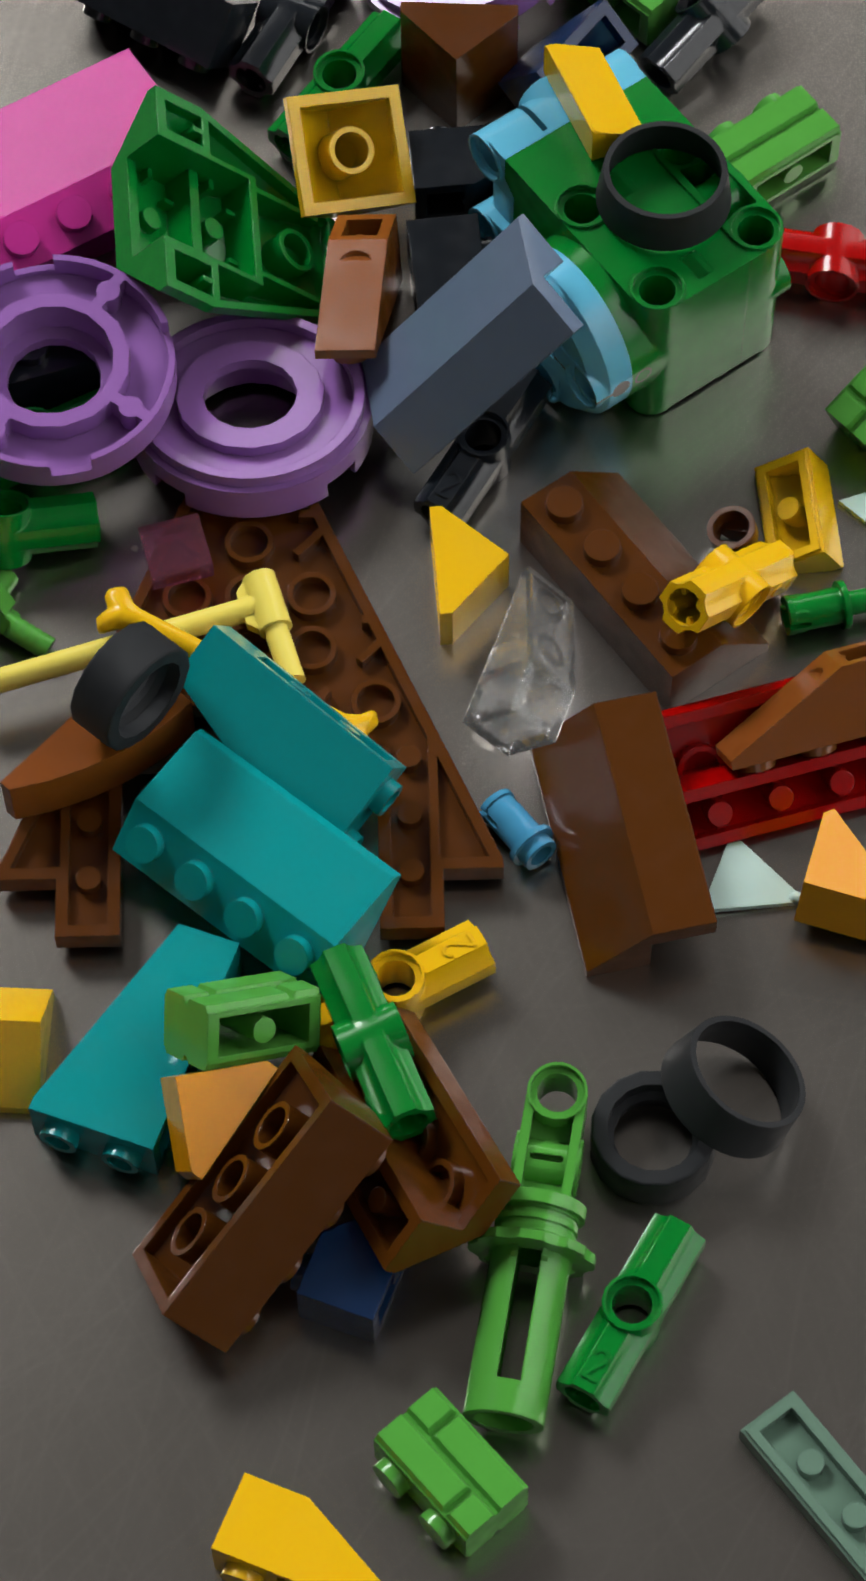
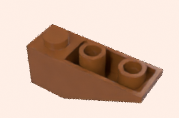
M397 214L337 216L327 245L314 350L315 359H334L341 364H356L368 358H376L403 280Z
M866 641L824 651L715 745L717 755L733 771L739 769L741 773H758L773 768L776 765V759L796 754L807 758L820 757L834 752L837 749L838 743L857 738L866 741Z

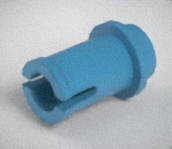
M505 788L493 793L481 805L482 811L479 812L484 822L511 850L509 857L515 865H524L528 870H533L543 865L555 852L557 845L552 839L554 834L552 829L546 824L539 825L514 798L513 793L509 789Z

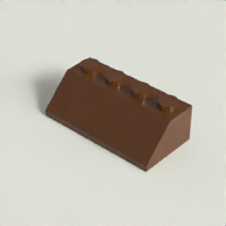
M570 471L521 502L520 541L643 685L650 692L656 691L659 703L664 709L686 704L768 650L769 643L748 620L736 628H733L724 620L699 633L690 630L679 634L662 620L664 609L659 596L670 581L694 571L699 564L619 473Z
M297 1045L293 1047L279 1065L277 1071L202 1180H189L132 1253L162 1315L225 1353L239 1336L245 1335L254 1327L266 1301L281 1283L287 1282L296 1274L302 1263L304 1253L322 1230L329 1229L337 1222L343 1212L345 1201L364 1177H368L377 1171L384 1161L387 1148L393 1142L392 1137L376 1113Z

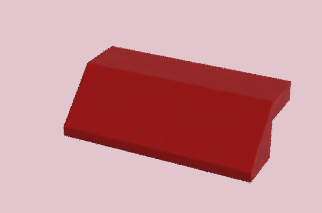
M794 677L661 710L698 851L822 819L824 812L834 808L838 814L865 808L866 741L857 738L838 743L837 749L834 752L820 757L807 758L796 754L776 759V765L763 772L741 773L739 769L733 771L717 755L715 745Z

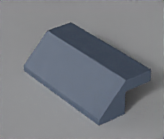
M524 214L517 217L382 341L376 358H368L362 362L374 428L413 474L424 467L584 326L545 279L564 261Z

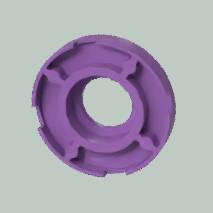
M53 255L54 264L30 266L17 270L13 269L12 261L0 265V477L10 481L38 486H61L85 482L106 475L131 461L152 442L163 427L174 402L177 387L176 356L169 332L168 320L153 296L126 273L100 261L80 256ZM52 345L69 346L84 352L96 363L101 380L97 394L84 405L56 413L34 412L18 406L13 401L8 390L9 376L16 363L30 351Z
M224 314L199 321L171 336L177 365V387L174 402L163 427L152 442L136 456V459L147 477L155 485L161 482L162 479L170 486L185 493V503L187 506L210 514L238 518H259L285 514L310 506L327 497L328 483L340 476L349 467L351 471L356 472L369 451L373 436V420L362 363L341 364L334 359H315L314 350L317 325L297 317L279 320ZM246 383L271 384L296 395L295 404L284 417L272 424L255 428L234 427L217 420L207 410L205 401L227 387Z

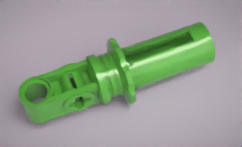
M564 1062L547 1063L539 1067L532 1074L528 1082L521 1128L517 1130L511 1161V1169L521 1185L494 1220V1227H489L483 1236L469 1241L467 1246L469 1252L474 1253L479 1257L480 1261L488 1264L462 1415L468 1422L498 1432L537 1434L544 1430L569 1278L583 1277L584 1273L594 1271L596 1264V1255L587 1249L585 1245L576 1241L578 1229L585 1225L587 1214L586 1206L578 1201L576 1196L585 1145L583 1136L587 1118L588 1086L583 1074L576 1067ZM561 1091L570 1095L575 1103L565 1111L554 1112L546 1109L540 1103V1100L550 1092ZM519 1271L538 1274L521 1379L517 1380L501 1377L518 1274Z

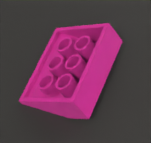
M129 48L0 109V265L12 261L13 269L17 270L30 266L54 264L53 255H72L95 259L115 249L111 168L147 91L154 85H157Z

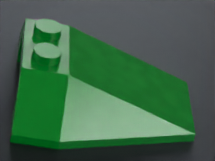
M154 85L147 91L111 168L116 268L206 313L279 320L297 317L311 323H318L327 245L335 220L332 218H301L297 188L202 108Z

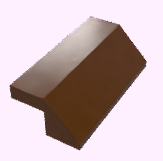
M656 691L593 703L532 741L529 749L548 825L554 833L552 839L557 845L555 853L586 977L650 965L652 945L716 932L717 918Z
M399 1007L396 1008L404 1023L415 1054L412 1060L433 1105L436 1120L427 1125L423 1133L404 1141L393 1139V1142L387 1148L386 1156L381 1166L372 1175L364 1177L345 1201L384 1271L397 1273L483 1236L521 1185L415 1012ZM320 1045L311 1056L365 1103L360 1085L357 1080L351 1081L339 1051Z

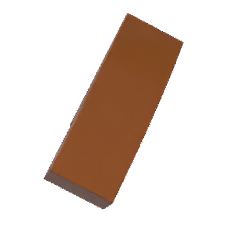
M180 693L163 720L145 738L129 748L118 751L105 745L75 722L72 717L69 718L0 782L7 813L14 819H21L52 812L91 799L131 780L167 757L196 731L192 702Z

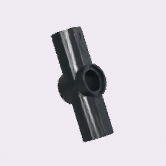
M261 0L256 12L254 28L229 64L230 78L241 86L243 92L261 99L263 95H273L301 52L311 53L320 43L327 27L329 10L336 0Z
M679 0L675 7L678 15L638 57L641 63L640 70L654 85L661 88L666 94H678L713 55L728 50L746 34L751 25L748 17L763 0Z
M532 370L456 437L414 500L415 512L420 514L429 526V507L443 506L467 523L491 486L501 482L508 475L511 468V456L553 394L552 384L542 377L539 370ZM483 444L495 447L488 451L473 449V447Z

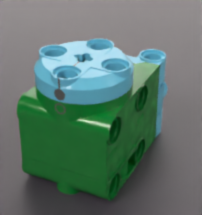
M617 49L604 56L641 124L671 121L694 127L640 70L637 63L625 50ZM546 76L533 83L525 91L519 101L518 108L469 135V149L475 163L481 172L493 182V195L470 208L468 214H478L481 237L491 236L492 240L495 239L517 217L524 214L564 261L545 279L584 324L535 368L539 370L546 381L552 384L553 394L549 400L550 402L556 403L560 401L571 408L592 414H600L625 400L628 406L636 412L645 415H657L667 411L672 405L748 358L762 352L769 345L772 338L776 297L785 293L791 287V276L781 257L784 234L783 220L775 209L749 183L745 176L727 159L731 189V208L723 226L712 237L696 246L676 251H654L637 247L622 240L602 220L596 205V188L605 157L591 161ZM654 148L633 154L622 160L610 171L611 181L615 189L626 201L637 208L658 214H675L692 210L706 202L714 194L720 183L718 175L702 159L672 149Z

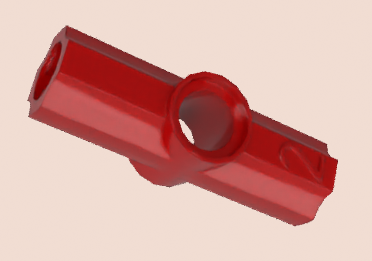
M841 222L821 224L815 228L814 232L784 228L781 257L789 270L791 283L805 285L806 290L812 296L828 302L849 300L857 292L866 294V239L859 229Z

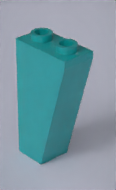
M213 625L189 657L190 667L183 687L225 746L361 845L364 836L358 831L373 812L381 816L394 803L403 789V786L397 780L407 767L231 626Z
M178 924L34 1095L28 1109L34 1133L39 1135V1139L47 1146L61 1152L74 1153L76 1149H80L101 1156V1160L105 1164L124 1173L135 1174L140 1169L158 1175L171 1145L160 1078L202 1071L188 1064L187 1060L182 1061L166 1053L164 1046L165 994L168 988L186 985L198 987L200 983L241 977L243 964L240 943Z

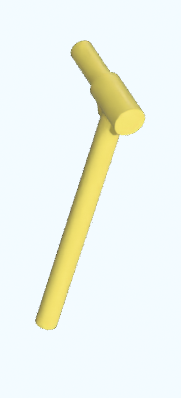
M270 568L256 569L245 575L240 587L236 591V600L164 620L195 637L207 634L213 625L233 627L245 623L247 630L266 639L274 662L302 684L306 681L290 633L293 624L276 574ZM113 635L0 667V694L84 670L97 651Z

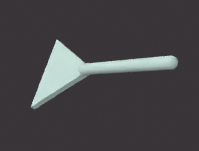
M741 840L727 843L709 889L715 913L797 906L801 894Z

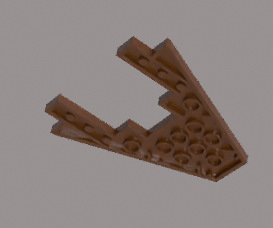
M184 496L132 599L134 604L140 609L162 620L236 600V591L240 587L245 575L260 568L274 570L293 624L290 633L306 677L303 685L328 705L346 714H362L374 710L377 713L378 726L368 737L407 767L397 780L403 786L401 793L389 809L381 816H378L379 859L401 874L380 916V939H431L445 932L444 880L504 879V859L321 506L316 502L305 508L285 514L259 518H238L210 514L189 507L185 503ZM245 623L232 627L272 659L266 639L247 630ZM206 634L198 636L197 638L203 640ZM183 687L180 693L192 702L194 717H204ZM184 743L167 757L140 774H158ZM124 783L91 799L52 812L22 818L0 862V891L56 890L55 942L57 948L122 947L123 857L113 851L112 848L123 826Z

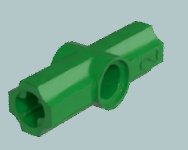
M386 10L380 13L373 11L340 49L326 52L317 59L313 68V79L298 96L378 87L401 61L400 19ZM284 111L268 128L267 134L269 142L277 148L281 156L293 163Z
M0 489V570L20 568L30 562L32 554L98 547V542H101L97 501L93 492L29 498L27 494L18 490Z
M342 943L323 951L321 957L310 965V969L333 1022V1025L330 1026L332 1035L351 1081H358L366 1105L376 1113L392 1139L404 1141L423 1133L425 1127L436 1120L435 1111L412 1060L415 1054L404 1023L394 1002L387 1003L368 954L366 955L362 944L352 946Z
M654 1213L618 1277L614 1278L605 1287L600 1308L556 1382V1389L563 1393L572 1404L591 1414L597 1413L608 1417L645 1350L649 1349L657 1341L664 1317L705 1248L706 1239L701 1237L690 1224L672 1215L663 1216ZM633 1304L644 1309L648 1317L639 1323L630 1324L621 1321L614 1312L623 1305Z

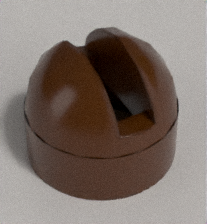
M735 505L723 507L717 510L707 523V535L713 549L726 544L736 552L758 542L759 531L751 512L744 507ZM721 535H723V536H725L726 538H729V539H731V540H735V541H738V542L727 541V540H721L720 538H721Z

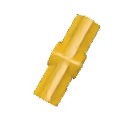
M781 540L773 543L758 541L736 552L726 544L720 545L708 554L694 571L669 582L659 596L664 609L662 620L677 634L690 630L699 633L724 620L733 628L739 627L766 600L788 590L798 576L793 562L795 553Z
M469 919L407 951L401 949L383 951L370 962L378 976L381 989L392 983H403L411 988L406 994L400 996L383 994L387 1003L393 1001L396 1007L415 1012L419 1020L425 1008L496 973V963L490 953L488 943L477 925L474 926ZM321 997L320 1045L338 1050L330 1028L333 1022Z

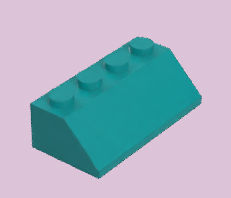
M203 729L195 731L135 798L112 848L113 851L233 941L240 943L241 947L273 971L280 970L296 977L297 981L303 980L316 987L310 965L321 957L323 951L342 943L352 946L362 944L364 948L401 876L400 873Z

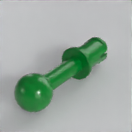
M837 580L833 582L830 588L782 596L780 600L782 604L780 606V614L786 634L791 636L807 632L808 630L839 625L842 630L851 629L853 615L866 613V588L848 591L844 581Z

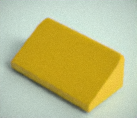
M556 43L544 46V74L591 161L605 157L612 143L621 134L641 125L607 60L598 47Z
M809 447L755 467L754 471L765 543H773L778 540L785 543L795 553L793 562L797 574L828 572L843 568L844 562L832 487L826 463Z

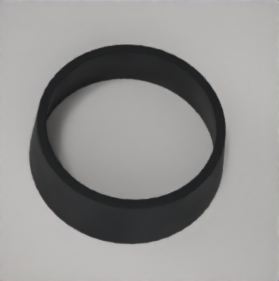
M656 121L633 127L621 134L612 143L605 155L596 188L598 212L604 223L615 235L637 247L654 251H676L696 246L712 237L723 226L730 212L731 189L724 153L710 136L687 124ZM654 148L672 149L702 159L715 171L720 178V183L714 194L700 206L682 213L658 214L637 208L626 201L615 189L611 181L610 171L622 160L633 154Z
M715 1016L709 1018L674 1043L663 1058L661 1067L662 1086L673 1112L696 1138L723 1154L737 1158L754 1159L772 1153L782 1143L803 1110L806 1098L805 1083L795 1059L774 1035L749 1020L736 1016ZM706 1041L726 1046L754 1064L768 1080L776 1094L781 1110V1120L775 1122L753 1120L737 1113L722 1102L710 1089L699 1069L696 1056L697 1042Z

